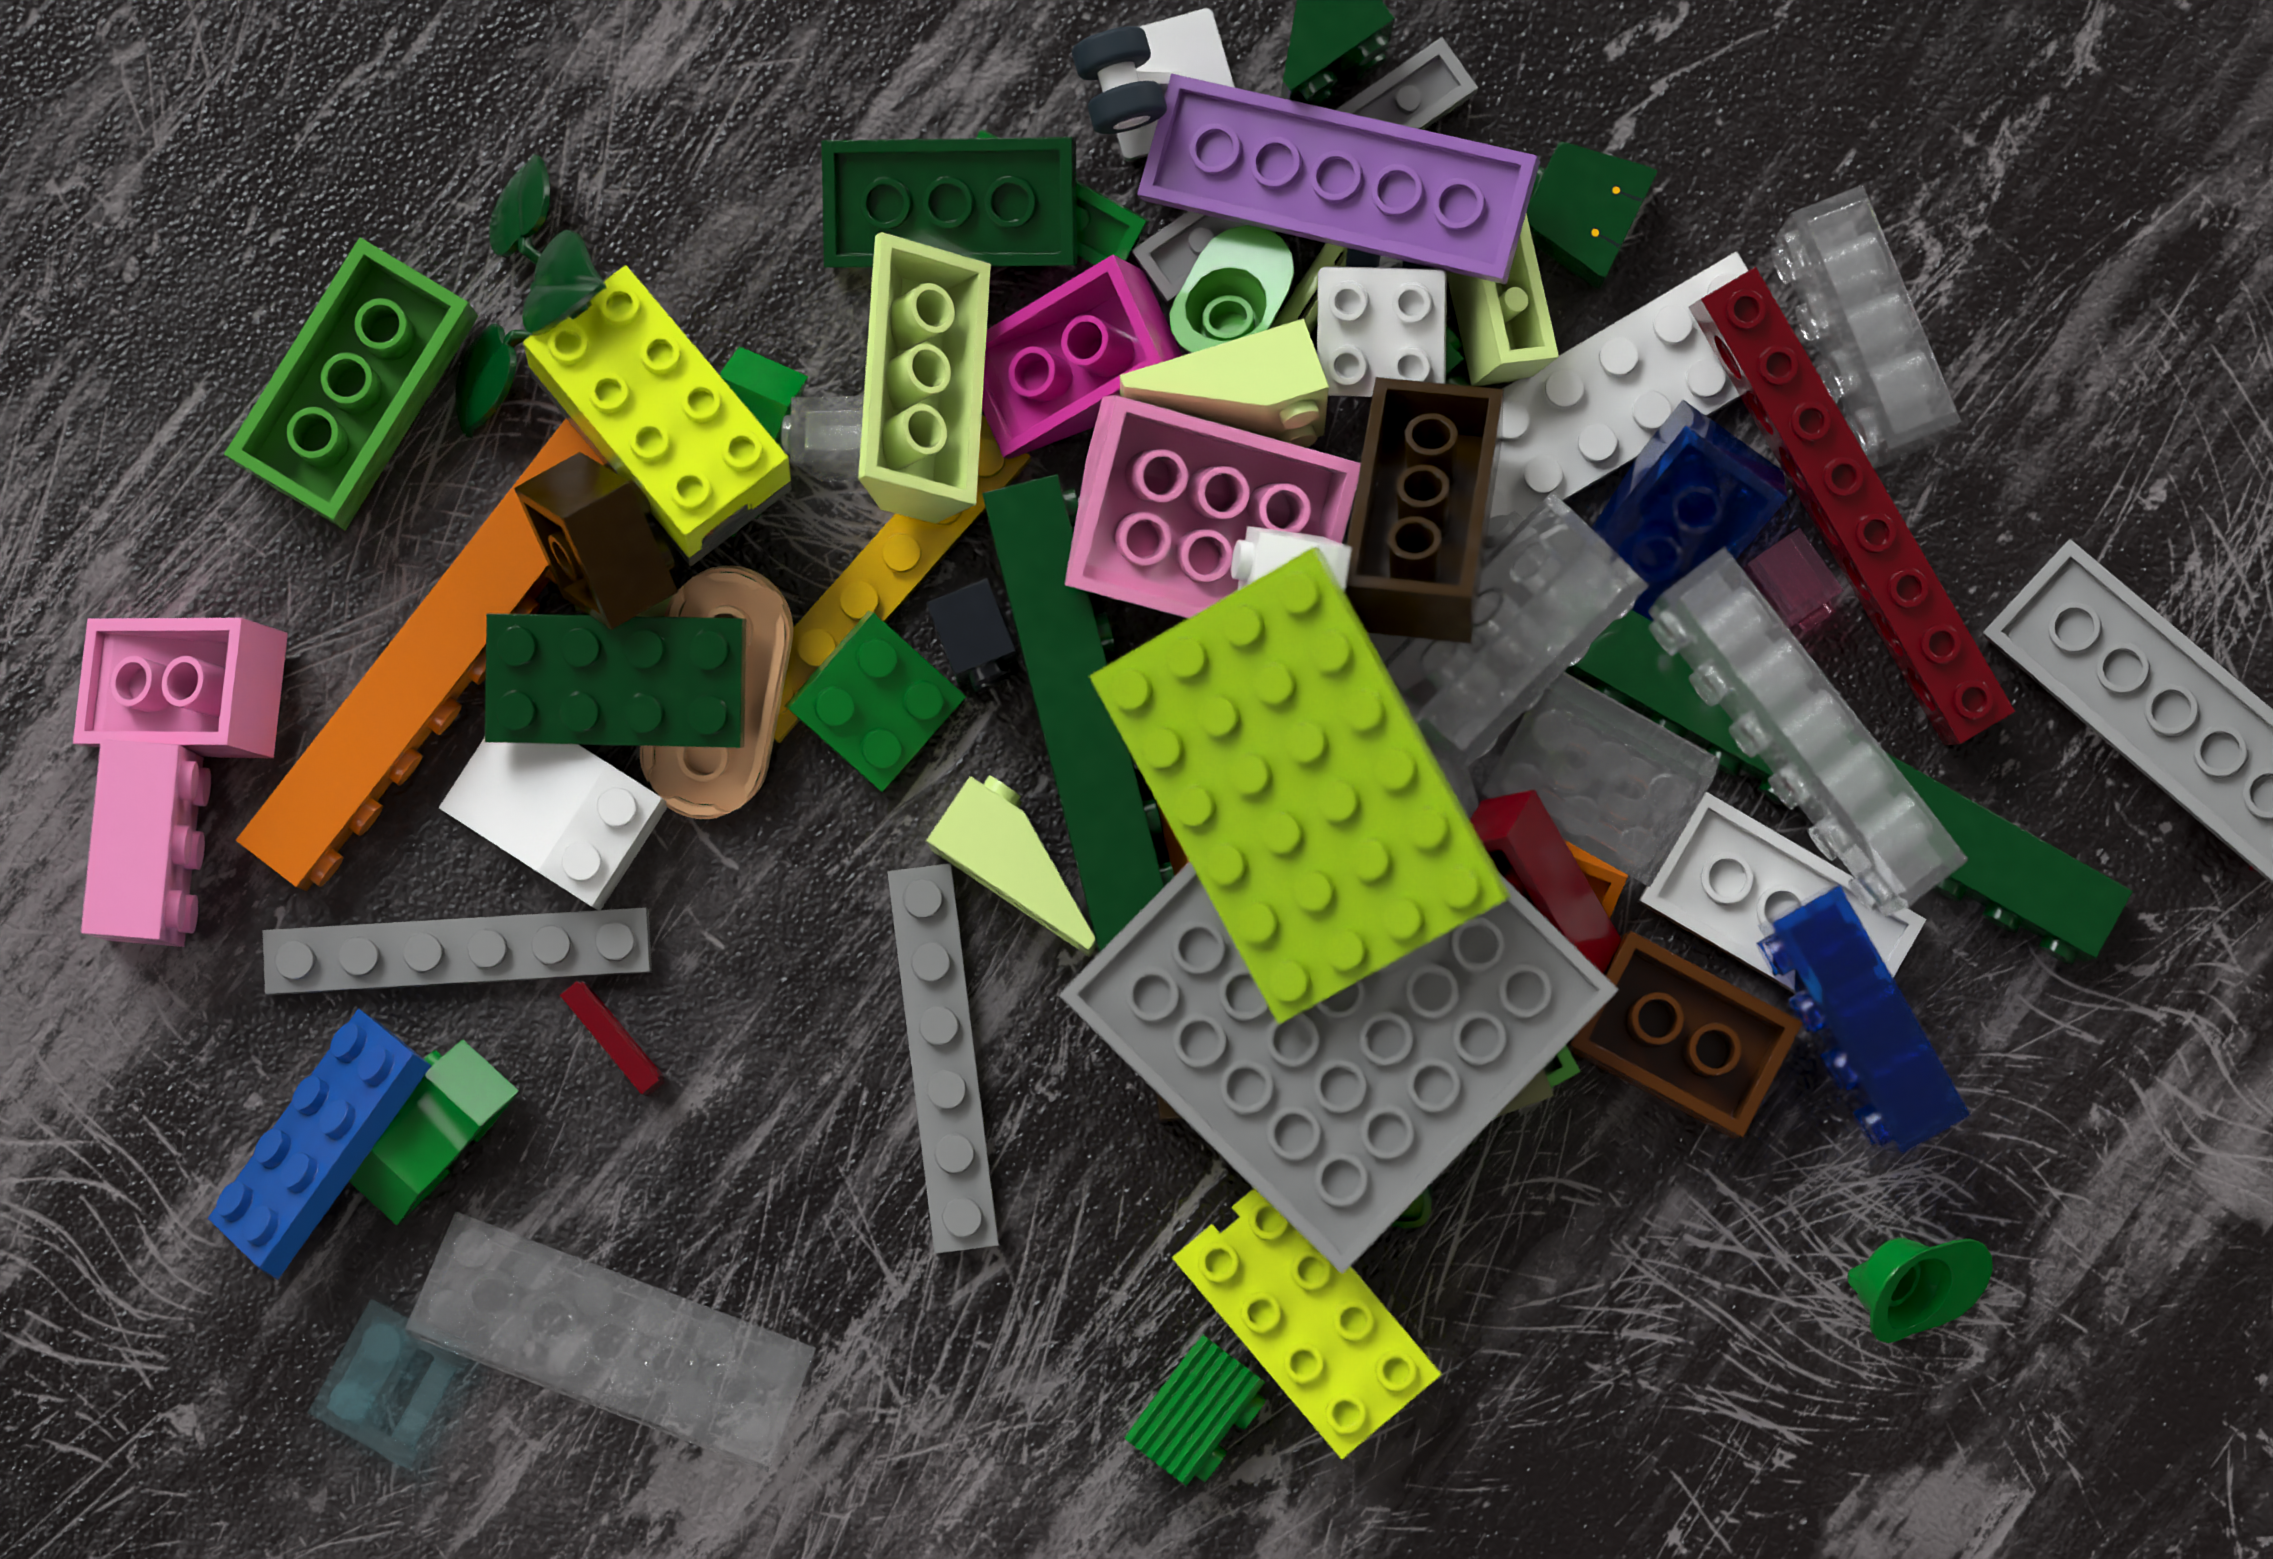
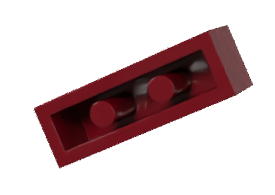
M1535 789L1482 800L1469 821L1497 872L1603 974L1622 939Z

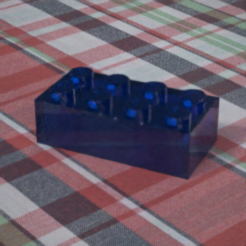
M1840 885L1823 888L1757 925L1764 936L1763 939L1756 942L1763 960L1774 976L1779 974L1787 976L1796 992V995L1789 998L1788 1002L1796 1018L1803 1022V1029L1807 1033L1811 1030L1814 1033L1818 1032L1829 1050L1820 1055L1821 1061L1838 1089L1844 1087L1846 1090L1851 1089L1860 1108L1853 1111L1852 1114L1871 1146L1877 1144L1879 1148L1883 1146L1885 1150L1903 1154L1971 1116Z

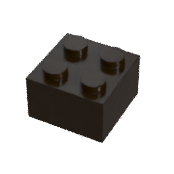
M578 452L514 488L562 596L611 630L678 593L669 573V570L675 567L672 554L663 539L658 534H652L645 515L651 512L646 495L631 479L626 480L618 475L609 464L601 465L585 454Z

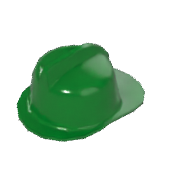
M1898 1237L1882 1244L1866 1262L1852 1268L1848 1272L1847 1280L1849 1285L1857 1292L1858 1299L1864 1309L1870 1314V1330L1876 1340L1889 1344L1902 1340L1911 1334L1944 1325L1960 1317L1970 1309L1988 1286L1993 1271L1992 1255L1983 1243L1973 1239L1953 1240L1929 1247L1907 1238Z

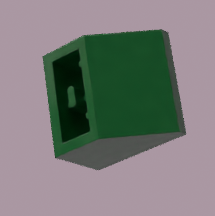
M1297 0L1280 98L1323 107L1335 96L1332 88L1352 75L1356 81H1359L1377 70L1387 60L1383 53L1389 48L1395 20L1382 0Z

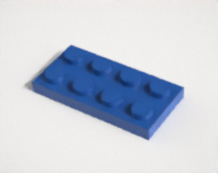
M358 1008L350 1021L335 1033L330 1049L312 1074L297 1086L291 1103L273 1128L265 1132L259 1139L253 1156L238 1177L223 1189L217 1200L216 1207L208 1219L258 1268L279 1279L429 1070L431 1064L379 1021Z

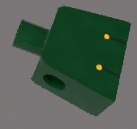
M1559 142L1546 169L1539 166L1526 214L1533 244L1586 283L1600 290L1658 171L1646 165L1567 142Z

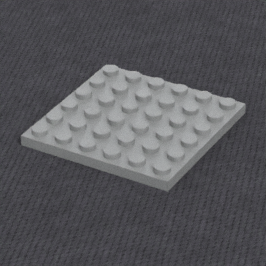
M1189 862L1059 994V997L1343 1274L1618 989L1499 874L1511 898L1287 1021L1278 1024L1193 866Z

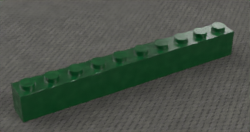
M1571 575L1562 587L1528 648L1531 652L1539 655L1535 664L1550 675L1569 682L1571 676L1574 675L1594 686L1591 696L1600 703L1621 713H1624L1629 706L1650 718L1646 726L1662 738L1675 744H1680L1683 738L1692 741L1706 749L1702 758L1712 766L1733 776L1737 775L1739 769L1749 773L1762 781L1758 790L1769 798L1788 807H1792L1795 800L1818 812L1814 821L1824 829L1848 839L1851 832H1854L1874 844L1870 853L1881 861L1900 870H1904L1908 863L1930 875L1926 884L1933 890L1958 902L1961 901L1963 895L1975 900L1986 907L1982 914L1984 918L2012 933H2017L2019 927H2023L2042 938L2038 946L2042 951L2064 963L2073 965L2076 958L2084 962L2095 959L2098 956L2133 892Z

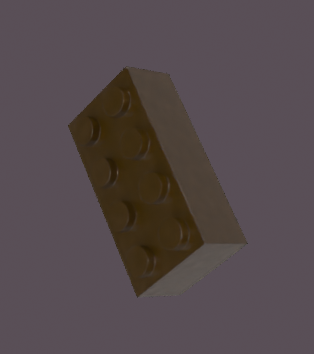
M1375 377L1347 546L1351 548L1344 590L1366 633L1471 644L1503 436V389Z

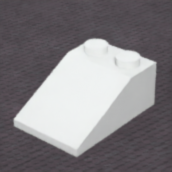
M485 738L439 806V809L597 910L602 909L668 808L666 801L662 797L578 744L485 742Z

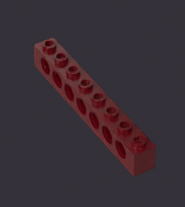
M1756 267L1750 269L1689 306V310L1943 745L1961 744L2014 713L2015 710L1758 269Z

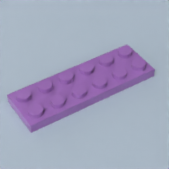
M1171 73L1164 97L1167 111L1158 119L1137 193L1143 201L1507 284L1540 164L1537 155Z

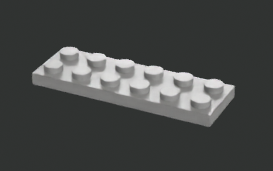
M2069 539L1984 630L1985 639L2273 884V709Z

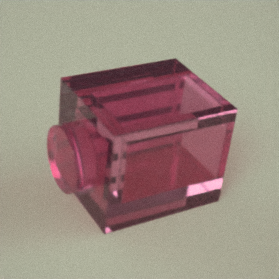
M1800 527L1747 563L1740 571L1742 577L1783 634L1799 624L1804 633H1807L1837 612L1830 601L1844 591Z

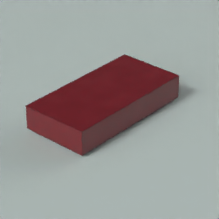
M576 981L560 994L561 998L641 1095L649 1096L665 1083L663 1080L665 1078L664 1075L589 984Z

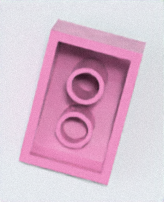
M244 618L87 619L73 744L100 747L101 738L175 744L200 756L274 758L288 633Z

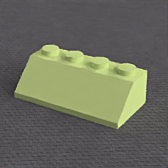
M883 232L875 236L858 479L881 510L936 524L976 505L991 264Z

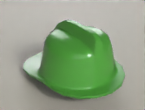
M1244 225L1229 228L1208 243L1200 253L1183 287L1176 296L1169 313L1171 332L1180 347L1189 353H1193L1271 329V325L1289 293L1294 277L1293 255L1283 238L1271 230Z

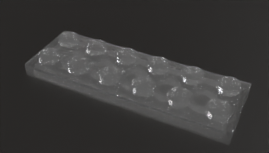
M455 1212L405 1328L406 1335L766 1472L770 1470L816 1353V1348L458 1212Z

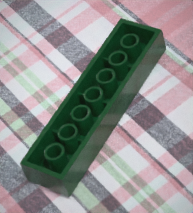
M1058 474L988 491L982 493L1100 954L1175 876L1171 862L1158 864L1153 844L1163 842L1162 837L1164 836L1155 800L1151 799L1142 802L1137 782L1144 781L1145 778L1089 677L1107 666L1105 659L1115 657V645L1106 612L1095 615L1093 613L1090 598L1100 595L1065 585L1078 501L1074 488L1062 491Z

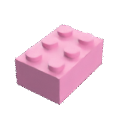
M101 738L81 933L107 941L184 947L186 933H194L198 917V898L196 895H190L192 869L200 870L205 847L204 833L196 831L198 806H206L208 804L211 789V772L209 768H202L203 757L175 744Z

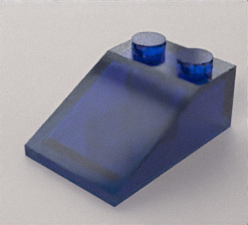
M1682 400L1644 446L1590 530L1593 536L1590 538L1592 543L1587 546L1588 550L1585 549L1583 554L1578 553L1576 558L1568 563L1567 570L1595 590L1675 634L1786 501L1788 496L1784 471L1685 400Z

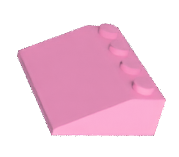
M1103 396L1086 458L1065 585L1185 618H1191L1238 590L1239 579H1233L1231 573L1232 557L1236 542L1238 540L1245 541L1247 526L1323 536L1342 544L1357 488L1361 463L1128 398Z

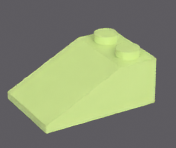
M1304 319L1120 375V397L1304 448L1311 446L1316 442L1317 437L1324 435L1329 386Z
M990 775L984 784L970 776L926 840L931 851L1090 957L1097 947L1096 938L1027 816L1019 809L1023 803L1020 801L1021 796Z

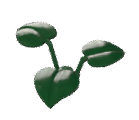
M533 154L528 162L507 183L496 202L490 220L489 239L494 253L507 258L518 248L523 256L536 265L535 281L530 286L531 291L523 308L522 320L525 330H511L505 335L502 326L495 323L490 324L474 339L460 365L455 390L456 412L462 432L466 437L472 439L474 430L484 424L496 412L510 391L517 365L514 348L533 334L541 335L546 333L568 317L574 320L587 310L586 303L606 288L604 281L592 265L584 240L578 233L570 230L562 231L546 246L542 254L534 248L531 236L544 224L550 202V182L547 168L542 157Z

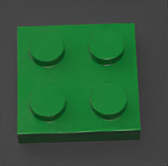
M868 611L786 703L785 707L873 786L883 792L966 696L874 612Z

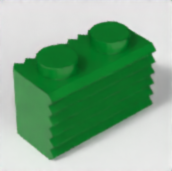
M1201 1334L1126 1433L1124 1439L1185 1486L1188 1485L1194 1475L1205 1482L1228 1452L1219 1445V1442L1231 1426L1235 1424L1244 1431L1267 1399L1258 1393L1265 1381L1204 1334Z

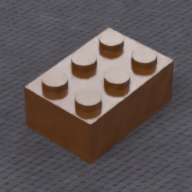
M1632 931L1627 932L1622 936V941L1603 973L1618 991L1566 1043L1567 1048L1570 1052L1733 1139L1743 1137L1803 1022Z

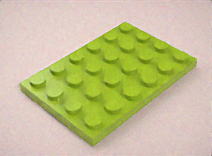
M1319 546L1311 547L1089 676L1278 1024L1287 1021L1511 898Z

